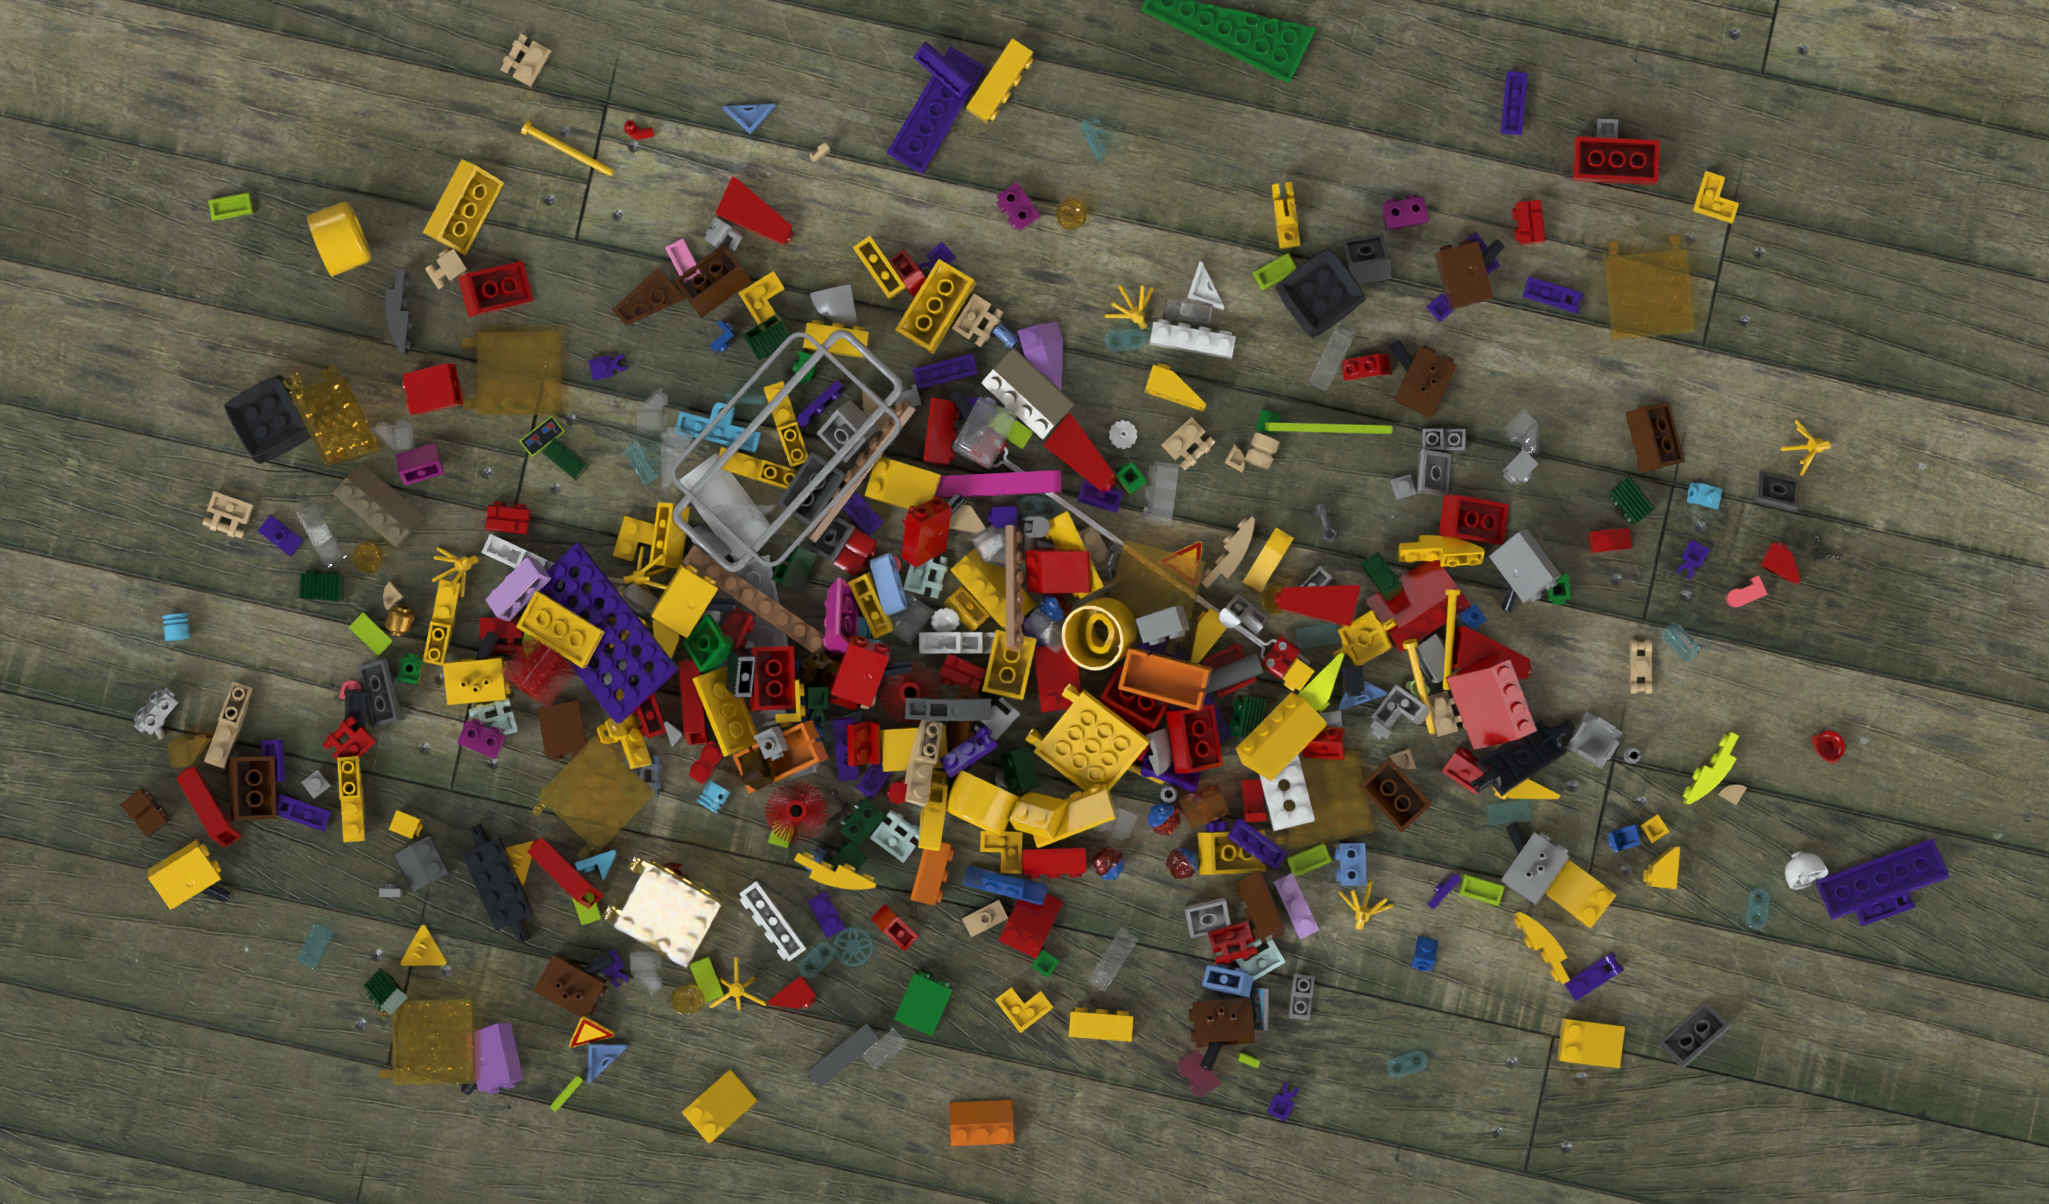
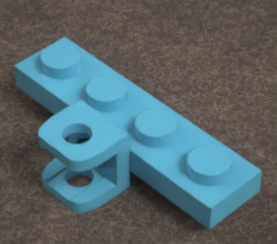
M717 402L712 409L710 419L680 411L675 432L698 437L720 413L721 408H724L727 404ZM734 406L704 438L705 440L730 446L746 429L731 425L735 413ZM754 431L739 449L756 453L761 432Z

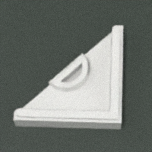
M1200 261L1187 298L1224 310L1225 307L1203 262Z

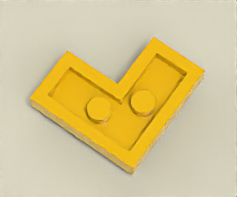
M1705 171L1692 211L1732 224L1739 203L1719 197L1725 180L1724 176Z
M773 271L740 291L739 295L759 325L776 314L768 300L785 290V288Z
M624 516L613 556L633 562L639 542L652 546L655 524Z
M981 831L980 852H1001V873L1022 874V832L1004 831L1001 835H994L988 831Z
M1012 987L995 999L1020 1033L1054 1008L1041 991L1025 1003H1023Z

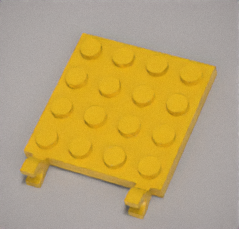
M1069 683L1062 695L1073 702L1044 739L1036 729L1032 728L1025 740L1036 746L1035 754L1084 791L1089 790L1095 784H1107L1110 791L1149 744L1150 740L1087 691L1083 690L1081 693H1078V690Z

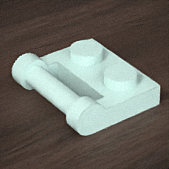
M1253 939L1254 942L1248 943L1246 946L1247 948L1251 946L1258 947L1262 944L1261 940ZM1273 940L1266 942L1269 946L1267 949L1245 962L1242 958L1236 959L1239 967L1247 970V974L1254 977L1253 981L1285 963ZM1234 948V949H1232V950H1230V951H1231V952H1234V951H1237V950H1241V948H1238V949Z

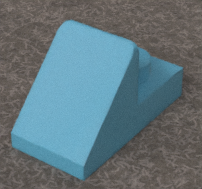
M617 849L576 862L577 871L583 870L584 873L595 870V865H598L602 879L605 880L618 854Z

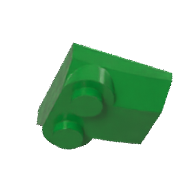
M706 614L688 638L683 641L684 646L701 673H708L717 669L730 654L728 651L733 649L734 646L731 636L724 635L710 614Z

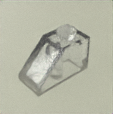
M1036 608L1024 623V629L1054 653L1058 654L1063 648L1062 629Z

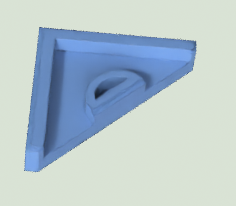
M774 103L723 106L722 109L751 135L775 109L776 105Z
M1364 680L1363 683L1365 685L1363 687L1365 690L1361 692V696L1348 697L1347 693H1344L1336 710L1339 711L1386 696L1388 692Z
M589 1043L587 1083H591L628 1047V1044Z

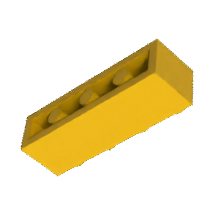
M1012 38L967 105L966 110L985 123H988L989 120L994 121L1000 112L997 108L1001 102L1005 104L1009 99L1011 87L1013 85L1016 87L1023 76L1020 74L1023 69L1026 68L1028 70L1033 63V51Z

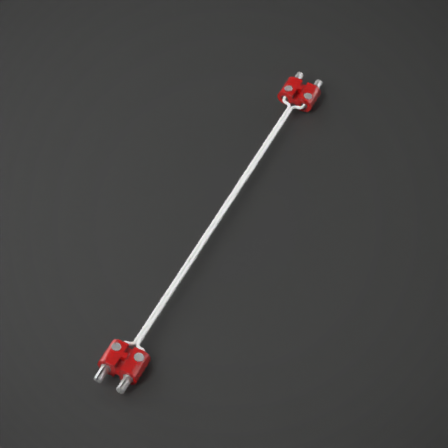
M989 427L987 430L982 429V432H977L981 435V438L974 447L964 440L959 443L960 447L969 452L968 458L986 471H989L991 467L997 468L1004 464L1014 472H1025L1007 459L1008 449L1006 446L1009 441ZM1005 450L1004 461L994 464L1002 451ZM1045 493L1108 539L1122 545L1125 551L1208 610L1212 608L1220 615L1221 611L1063 498L1055 493ZM1240 624L1234 627L1262 648L1261 658L1263 661L1261 666L1279 679L1283 677L1295 658L1300 657L1310 664L1308 659L1299 654L1301 649L1283 636H1280L1278 640L1271 639L1265 643ZM1275 642L1266 657H1264L1265 646Z

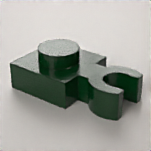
M806 687L805 708H811V712L807 717L808 721L812 720L814 723V717L818 715L819 723L825 722L822 708H828V687Z

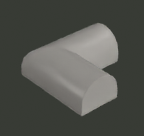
M1019 517L1018 529L1023 534V543H1021L1023 559H1025V550L1036 548L1037 538L1048 534L1050 526L1048 520L1044 517Z
M1239 593L1226 605L1219 617L1220 622L1227 628H1234L1242 622L1256 635L1269 620Z
M1397 684L1371 717L1388 730L1401 714L1415 724H1421L1429 714V707Z

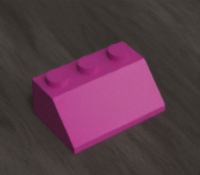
M840 577L828 589L825 600L827 611L824 619L826 632L823 643L825 648L833 655L844 654L850 636H857L859 605L850 586Z

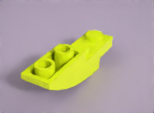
M1729 732L1727 735L1724 734L1719 742L1721 748L1718 754L1714 753L1710 759L1709 764H1711V767L1702 765L1701 768L1697 767L1692 776L1694 779L1692 786H1687L1682 797L1685 798L1683 803L1691 804L1699 800L1723 780L1737 759L1731 756L1730 753L1739 737L1738 735Z

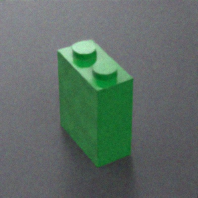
M920 971L919 974L914 973L894 1020L933 1036L953 989L949 988L950 983L941 979L935 982L930 979L931 975Z

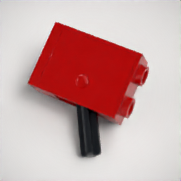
M956 494L946 503L936 496L918 507L910 506L906 517L903 519L905 531L901 557L916 568L946 552L950 518L965 503V499L960 494Z
M851 635L834 679L831 694L871 707L882 677L911 673L912 663L910 660L888 663L891 648H888L883 643L870 642L862 636Z

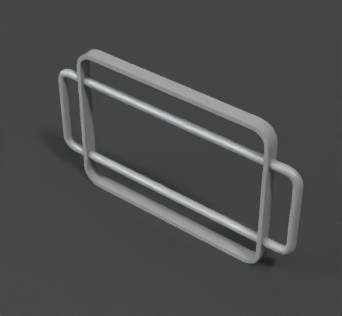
M847 330L835 331L822 345L807 333L798 332L790 335L675 461L671 469V477L675 485L686 494L674 508L673 518L675 523L727 571H740L753 557L764 566L773 567L780 565L899 435L901 430L900 419L889 407L902 392L903 386L900 378ZM805 337L818 348L816 352L691 490L687 489L677 476L678 468L794 339ZM838 339H846L894 384V390L884 401L878 398L828 351ZM825 355L880 406L750 547L700 501L696 495L820 358ZM885 411L891 415L895 421V430L887 441L777 561L768 562L764 560L757 552ZM691 501L696 503L747 551L737 563L732 564L728 562L682 519L681 513Z

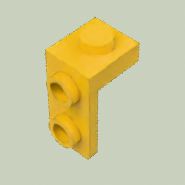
M795 680L796 713L775 714L776 723H780L781 727H791L793 722H802V717H805V705H801V696H804V684H800V680Z

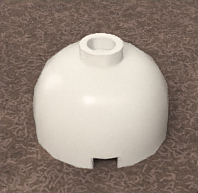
M1803 851L1793 854L1791 856L1792 859L1785 867L1786 881L1790 889L1792 888L1793 890L1813 885L1811 881L1816 878L1818 880L1822 879L1828 874L1824 862L1818 855L1803 853Z

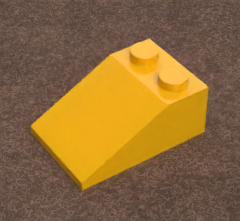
M1158 363L1157 366L1153 365L1144 391L1145 393L1204 412L1206 403L1173 371L1169 370L1170 366Z
M880 457L873 466L865 496L905 509H909L910 506L918 507L935 497L941 475Z
M996 630L982 692L1023 701L1037 639L1024 636L1022 651L1013 652L1006 647V632Z
M943 724L938 759L933 768H943L940 758L948 753L946 727ZM919 726L880 730L883 772L907 770Z
M1257 830L1265 836V830ZM1230 831L1198 833L1199 875L1254 873L1258 870L1266 872L1265 864L1227 837Z
M1568 860L1545 893V895L1587 928H1592L1617 896L1570 860Z
M1562 1018L1557 1060L1620 1068L1625 1027Z
M730 1069L681 1113L710 1144L758 1100Z

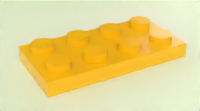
M536 590L516 626L528 635H532L536 640L539 639L542 643L544 642V645L557 653H561L560 655L581 668L587 667L605 633L602 629Z
M728 666L693 678L724 757L758 743L754 739V736L758 733L743 697H735L725 688L727 686L725 683L728 678L726 676L728 674L726 672Z

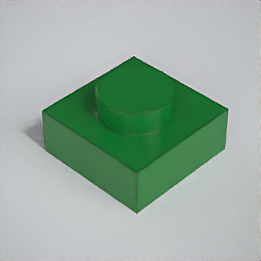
M1260 410L1256 431L1277 434V431H1266L1265 423H1279L1281 413Z
M1042 949L1031 967L1049 978L1060 961Z

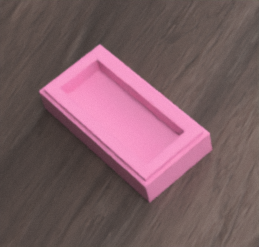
M684 238L665 247L679 276L697 264ZM700 269L696 270L697 273L684 278L683 283L691 281L696 274L701 273Z

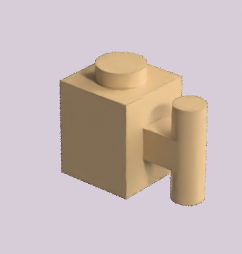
M446 249L438 255L440 258L436 261L441 268L437 271L433 265L425 268L438 290L445 287L442 278L445 276L453 283L458 280V277L469 273L454 249L451 251Z

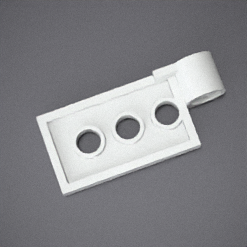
M1298 755L1272 781L1259 774L1273 831L1315 821ZM1287 780L1290 784L1289 790L1281 791L1278 787L1279 781ZM1286 800L1294 802L1295 809L1289 812L1284 809L1283 803Z

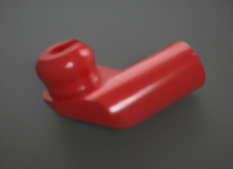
M628 120L624 124L626 134L634 140L654 137L652 127L641 129L633 120Z

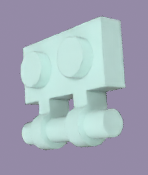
M941 556L939 564L933 563V559L916 568L910 564L904 590L924 595L925 588L928 587L932 589L930 597L938 599L939 592L942 591L944 586L942 581L944 574L948 571L947 563L949 558ZM931 569L937 571L934 582L928 581Z
M509 697L506 700H497L485 705L482 703L477 704L476 707L468 709L470 717L478 715L480 721L485 722L484 727L491 729L494 726L504 730L503 735L519 732L513 711L504 712V707L511 706ZM497 710L498 716L486 718L487 712Z
M890 810L886 816L892 820L890 826L882 821L870 839L904 863L916 847L910 842L911 838L914 836L919 840V827L915 824L911 825L903 819L904 816L900 813L896 814ZM898 825L908 832L905 837L895 831Z

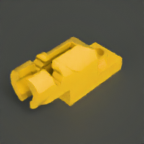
M1285 182L1284 184L1285 198H1280L1279 183L1271 185L1279 248L1299 247L1301 244L1292 182Z

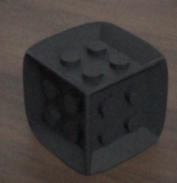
M1329 247L1307 260L1275 287L1289 312L1312 339L1334 326L1366 300L1354 277Z
M281 375L269 378L249 388L224 405L228 418L247 452L252 456L253 461L258 464L279 457L316 434L296 393L287 383L286 378Z

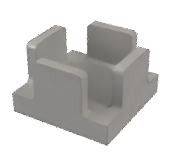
M1002 697L999 701L1010 713L1005 715L994 705L991 708V720H981L992 731L991 738H994L995 741L1020 716V713ZM977 725L973 727L977 732L980 729Z
M1586 712L1565 748L1602 769L1606 761L1613 755L1623 733L1602 718Z

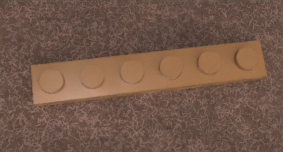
M1007 525L1005 526L1006 647L1013 652L1022 651V644L1024 643V635L1022 633L1024 615L1021 604L1024 602V596L1021 591V584L1024 581L1021 571V563H1023V553L1021 551L1023 534L1016 526Z

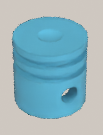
M188 613L162 616L165 619L163 621V624H165L163 626L165 641L190 639L189 624L186 623L188 622L186 618Z
M709 780L702 791L703 795L700 794L699 797L701 798L696 801L718 814L717 810L721 809L720 805L725 803L731 792L714 781Z

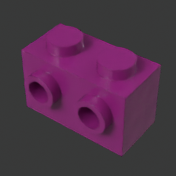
M1018 182L997 195L998 201L996 205L1002 213H1007L1009 216L1007 221L1013 230L1017 229L1020 233L1040 219L1039 213Z
M1418 194L1407 196L1406 200L1398 201V198L1386 200V204L1382 205L1386 231L1423 225L1429 221L1424 197H1419Z
M436 443L395 454L398 472L404 486L444 474L442 457Z
M475 718L472 721L466 720L457 744L495 760L498 759L507 739V736L503 735L504 730L494 726L491 729L484 727L485 722Z

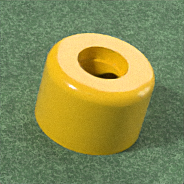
M343 201L307 215L313 239L331 277L370 261L371 253L366 237L350 203Z
M1108 597L1096 598L1077 608L1066 618L1062 628L1063 646L1069 657L1079 666L1089 670H1102L1127 655L1128 648L1134 647L1138 634L1137 623L1132 612L1122 602ZM1097 620H1102L1108 627L1109 633L1106 642L1102 641L1095 632V622Z
M962 770L958 773L948 794L945 811L994 835H1001L1004 833L1015 803L1020 797Z

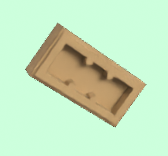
M997 900L962 918L970 936L973 937L1008 919V916L1000 900Z

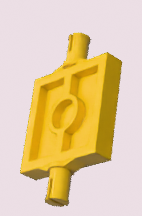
M1375 610L1369 611L1352 621L1351 627H1342L1337 630L1342 639L1343 647L1334 651L1333 655L1337 656L1343 650L1345 655L1347 654L1351 657L1355 666H1361L1393 648L1388 638L1387 630L1397 625L1395 619L1392 617L1390 620L1382 623Z

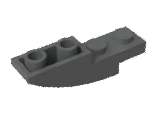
M396 268L394 289L386 288V315L391 335L398 350L403 355H407V350H411L412 338H409L410 329L413 330L414 317H411L409 311H403V308H407L408 296L405 295V290L410 285V275H407L405 269Z
M906 697L905 719L929 721L991 720V699Z

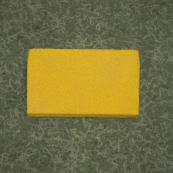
M962 586L944 602L948 609H953L954 612L958 613L960 622L970 632H974L990 617V614Z

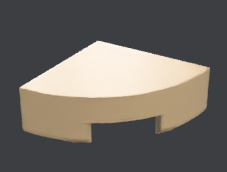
M826 143L821 144L817 147L818 150L810 154L809 157L813 163L830 152V148Z
M1234 444L1224 463L1243 473L1245 458L1241 449Z
M391 581L387 583L383 593V602L387 610L394 607L395 604L404 598Z
M1410 749L1389 755L1390 759L1400 768H1416Z
M1729 785L1721 789L1717 795L1733 805H1737L1747 787Z

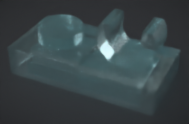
M1099 119L1093 120L1090 125L1087 120L1080 122V127L1096 163L1104 160L1103 154L1106 153L1103 143H1098L1094 135L1100 136L1104 131L1103 129L1095 131L1093 128L1095 124L1099 123Z
M638 441L623 451L645 487L655 481L663 472L662 469L659 471L653 469V465L657 461H648L646 451L640 446Z

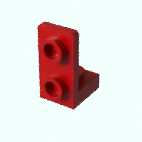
M1374 354L1342 360L1341 362L1345 381L1371 376L1392 375L1389 354Z
M1243 780L1244 822L1266 821L1261 780Z

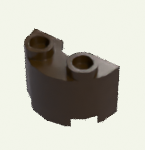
M817 651L814 652L798 670L801 683L804 684L805 688L826 687L829 684L830 675L832 673L837 674L842 660Z
M760 747L741 757L742 781L745 785H750L755 790L774 783V769L769 764L771 758L765 759Z

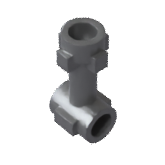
M1327 503L1314 506L1315 516H1320L1324 530L1321 534L1322 539L1329 543L1334 542V538L1338 533L1330 524L1327 514L1331 512L1330 507L1327 506Z
M1113 543L1108 551L1110 556L1106 566H1099L1097 568V573L1101 580L1109 581L1117 577V568L1114 566L1117 559H1121L1123 556L1124 547L1122 545Z

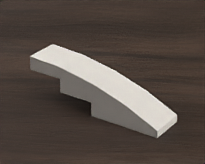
M492 534L489 535L481 552L515 569L526 557L539 561L546 571L554 564ZM563 580L558 583L557 588L561 589L564 583Z
M995 632L919 633V653L991 654Z

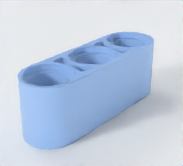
M887 553L870 560L871 571L884 613L889 616L907 609V600L892 554Z

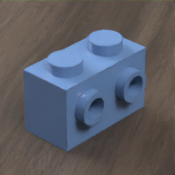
M1365 843L1339 844V848H1335V860L1339 861V869H1336V882L1340 881V886L1366 885Z
M1216 964V967L1207 965L1202 986L1210 990L1249 998L1254 977L1248 975L1247 970L1236 968L1233 971L1228 970L1229 967Z

